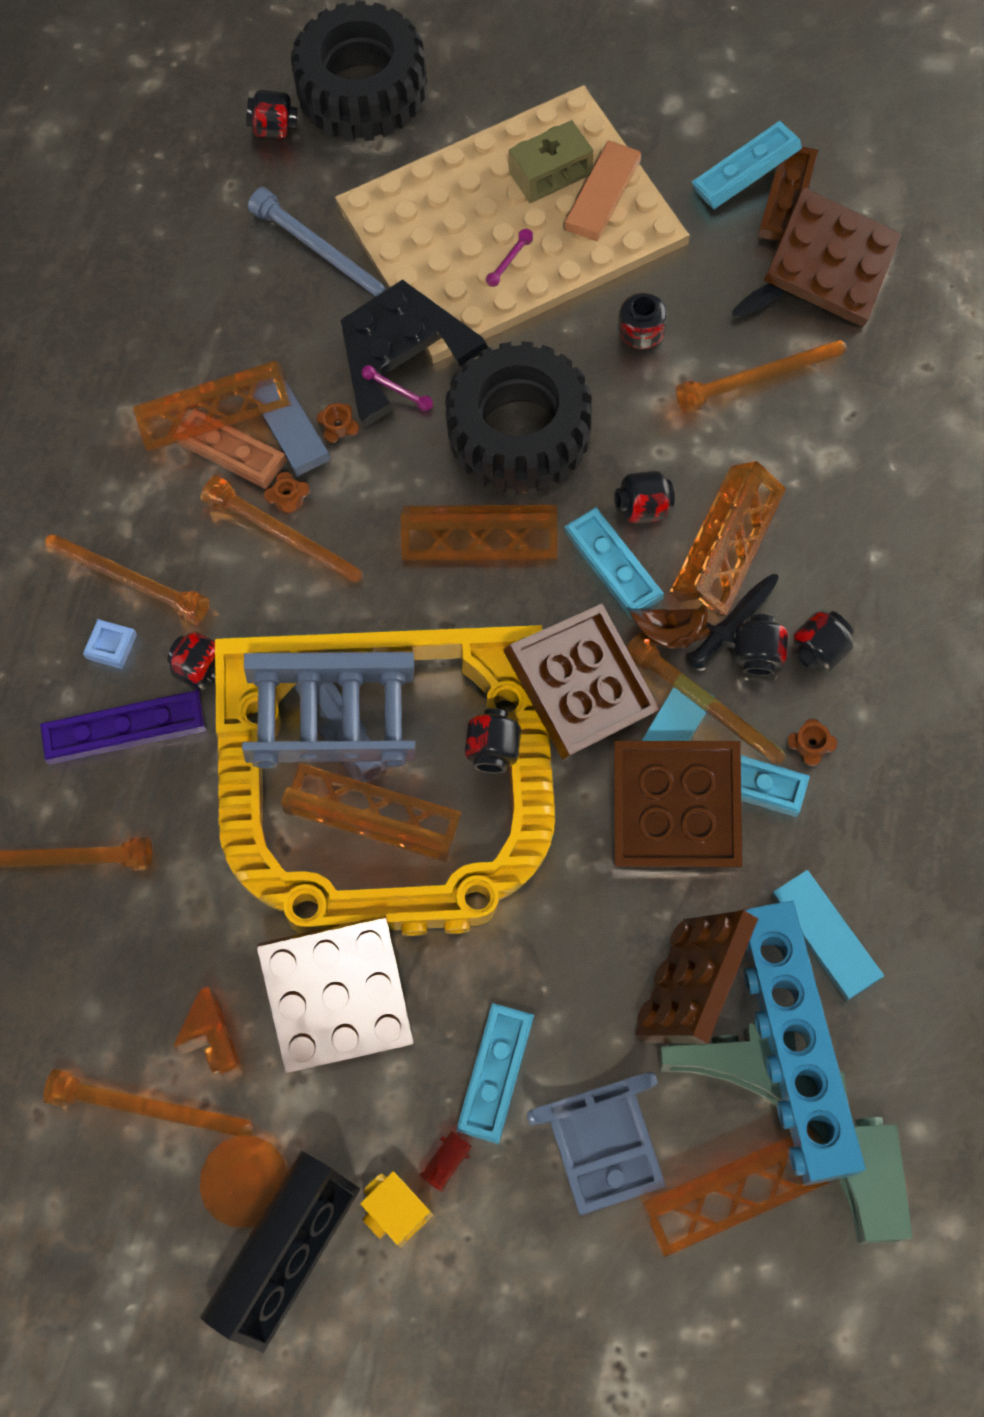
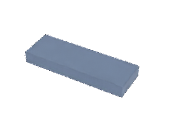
M282 373L248 388L254 403L297 477L331 460L326 447Z

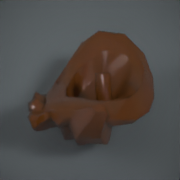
M704 604L699 609L630 610L633 620L643 634L652 643L659 646H666L670 649L688 648L692 642L701 641L710 634V629L705 628L708 621V607Z

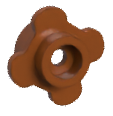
M334 403L327 406L317 415V422L323 426L325 431L323 436L327 442L335 443L339 438L346 435L355 436L359 432V424L352 418L353 410L350 405ZM336 422H342L340 425H335Z
M281 472L277 475V481L272 488L265 490L264 498L267 503H274L280 511L287 514L294 513L302 506L304 497L310 493V488L306 482H298L293 479L289 472ZM286 490L290 491V494L284 495L283 493Z
M808 719L798 733H791L789 735L787 744L790 749L797 750L803 756V761L806 765L816 766L820 763L821 757L825 753L833 752L836 749L837 739L830 735L829 730L818 720ZM813 739L816 741V745L812 746L808 741Z

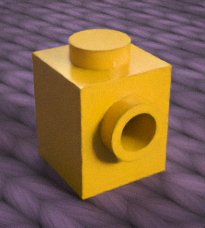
M394 1171L388 1177L383 1173L379 1174L363 1190L366 1198L360 1205L368 1212L362 1218L363 1222L379 1239L387 1233L400 1248L434 1216Z

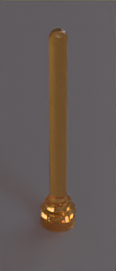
M838 340L707 384L695 383L691 380L676 386L677 401L682 412L688 414L700 410L702 405L707 403V399L843 355L847 350V346L844 341Z
M214 475L205 484L201 493V501L214 509L221 508L225 510L229 508L350 582L358 583L361 581L363 573L359 568L235 495L236 492L232 489L230 482L218 475Z
M51 534L45 539V544L49 549L174 607L181 620L194 626L199 625L208 613L210 599L198 592L191 591L188 593L184 591L179 593L57 535Z
M643 633L638 634L630 641L626 648L637 668L642 667L644 670L650 668L773 764L779 765L785 761L786 754L780 747L659 656L660 651L656 648V644Z
M149 837L130 838L129 842H123L120 847L0 850V867L121 863L123 867H129L131 871H149L153 859L152 843Z
M53 1069L50 1072L44 1088V1103L58 1107H64L66 1104L73 1105L75 1101L239 1137H248L253 1132V1124L246 1119L81 1084L80 1079L74 1078L72 1072Z

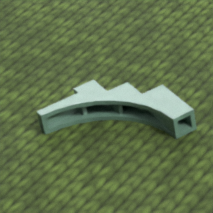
M755 1018L754 1023H748L744 1030L745 1042H739L736 1035H723L713 1037L711 1044L668 1043V1046H662L660 1049V1072L697 1073L732 1082L762 1096L776 1107L778 1101H783L778 1083L772 1084L769 1079L765 1058L770 1056L771 1053L767 1038L760 1039ZM794 1031L785 1032L783 1034L785 1045L788 1049L797 1052ZM840 1072L844 1090L847 1097L845 1074L844 1072ZM804 1075L795 1078V1087L802 1096L809 1098L816 1096L817 1086L813 1079ZM881 1117L855 1120V1131L866 1170L859 1175L838 1180L851 1209L858 1244L902 1242L912 1239L897 1124L883 1125V1118ZM819 1121L808 1122V1136L815 1143L826 1144L829 1140L827 1127Z

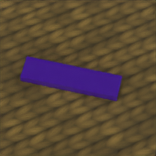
M199 690L40 723L44 758L48 765L207 731Z

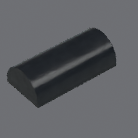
M300 1151L202 1312L200 1319L226 1339L264 1353L361 1189L321 1161Z

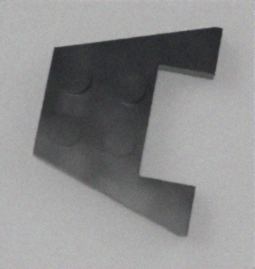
M403 279L341 319L358 415L365 427L370 426L387 415L394 408L377 381L363 378L361 373L363 367L371 365L375 368L376 373L384 376L439 339L444 340L460 367L469 358H475L479 355L480 351L488 348L482 336Z

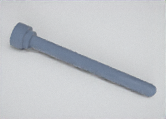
M261 187L252 194L247 208L258 219L273 220L375 297L386 290L384 284L281 209L277 196L268 189Z

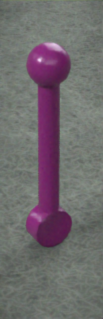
M523 229L519 232V241L495 272L487 275L486 283L490 287L499 285L500 276L522 247L532 243L533 232L531 230Z
M371 365L363 367L361 373L364 379H373L417 403L418 409L422 412H427L432 408L433 400L429 396L420 397L376 373L375 368Z

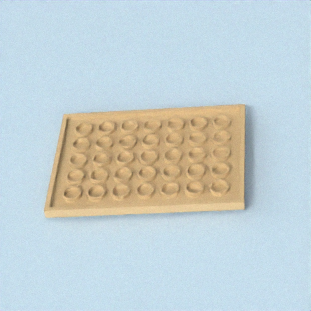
M584 85L335 197L338 209L387 289L403 279L482 336L484 340L688 245L689 234L640 164H638L598 242L565 230V220L588 177L533 203L527 200L509 173V149L516 146L519 142L534 138L548 131L551 127L573 120L594 150L593 168L608 140L627 147ZM523 229L531 230L533 232L532 243L522 247L500 276L499 285L490 287L486 283L487 275L495 272L519 241V232ZM439 339L424 349L433 364L453 355L443 339Z

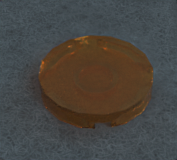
M237 1136L222 1142L209 1154L201 1170L200 1193L204 1205L214 1218L233 1228H254L289 1169L283 1155L271 1143L256 1136Z

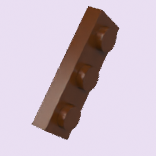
M802 146L801 150L777 166L758 237L780 241L799 193L803 187L809 189L819 150Z

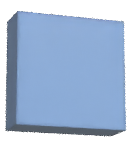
M97 619L83 655L88 660L123 669L137 634L132 628Z

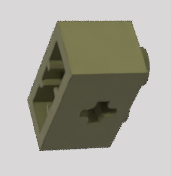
M570 120L559 126L551 127L548 131L529 140L521 141L516 146L510 148L509 173L527 200L533 203L588 177L593 170L594 150L573 120Z

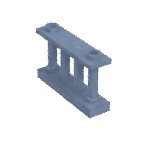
M414 652L244 653V672L247 683H254L258 687L257 742H242V751L246 763H253V766L258 768H274L278 766V762L381 761L383 766L399 767L406 765L407 761H415V740L402 741L401 686L405 685V682H413ZM364 682H380L382 686H385V741H360L359 686H362ZM279 683H296V685L300 686V742H274L275 687L279 686ZM321 683H338L343 687V741H317V687Z

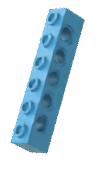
M794 900L746 909V912L759 919L745 951L748 968L743 969L744 980L749 995L756 994L760 1010L754 1012L757 1032L760 1039L767 1038L771 1053L770 1056L765 1058L768 1076L772 1084L778 1083L783 1100L777 1102V1110L782 1128H790L794 1147L789 1148L788 1151L793 1173L795 1176L802 1175L804 1186L859 1175L866 1168ZM766 945L777 947L782 953L783 961L779 963L766 961L761 955L760 948ZM775 988L787 989L793 995L794 1005L790 1007L778 1005L772 998V990ZM788 1031L799 1033L805 1040V1050L795 1052L788 1049L783 1041V1034ZM804 1075L814 1080L817 1086L815 1097H804L797 1091L795 1087V1078L797 1076ZM819 1121L827 1127L829 1140L826 1144L815 1143L809 1138L807 1134L808 1122Z

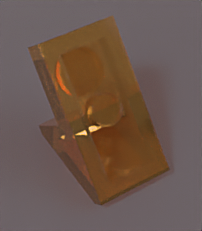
M207 987L200 990L176 1038L173 1048L180 1054H186L210 1044V1047L204 1049L209 1067L213 1074L220 1072V1075L229 1082L245 1074L218 998Z

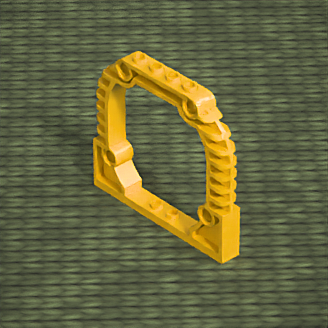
M542 625L215 639L219 835L226 861L244 888L266 905L284 911L288 924L299 934L382 915L387 917L389 931L402 930V935L404 936L427 934V929L444 928L445 933L461 934L469 932L470 926H479L489 922L496 913L498 900L504 899L520 889L539 869L547 855L554 833L555 803L549 735L503 651L510 644L543 630ZM414 652V660L461 658L462 674L471 679L487 695L485 709L497 708L495 705L499 701H510L516 706V709L508 712L509 718L517 721L521 726L519 757L514 765L508 767L512 811L510 836L497 858L493 862H478L464 865L451 874L445 885L337 891L328 879L318 873L305 871L286 872L268 850L263 831L262 768L253 766V763H246L242 751V742H257V724L252 723L249 719L254 713L258 712V687L254 683H247L244 672V653ZM279 683V686L275 687L274 738L280 732L282 724L278 704L296 683ZM479 892L486 896L488 905L483 909H472L467 905L465 898L470 893ZM301 902H314L318 906L315 915L307 919L296 916L295 909Z

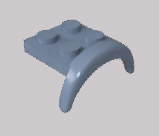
M643 1073L527 1112V1119L531 1126L551 1124L579 1216L666 1188L636 1095L657 1085L655 1073Z

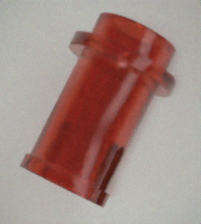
M452 1131L446 1138L444 1136L440 1138L443 1142L423 1172L421 1171L419 1174L422 1179L428 1181L430 1185L440 1192L444 1191V1187L464 1159L469 1161L471 1158L468 1153L473 1146Z

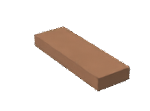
M608 140L565 220V230L597 242L599 241L641 160V151Z
M195 408L173 435L175 442L180 446L264 489H267L287 462L285 454Z

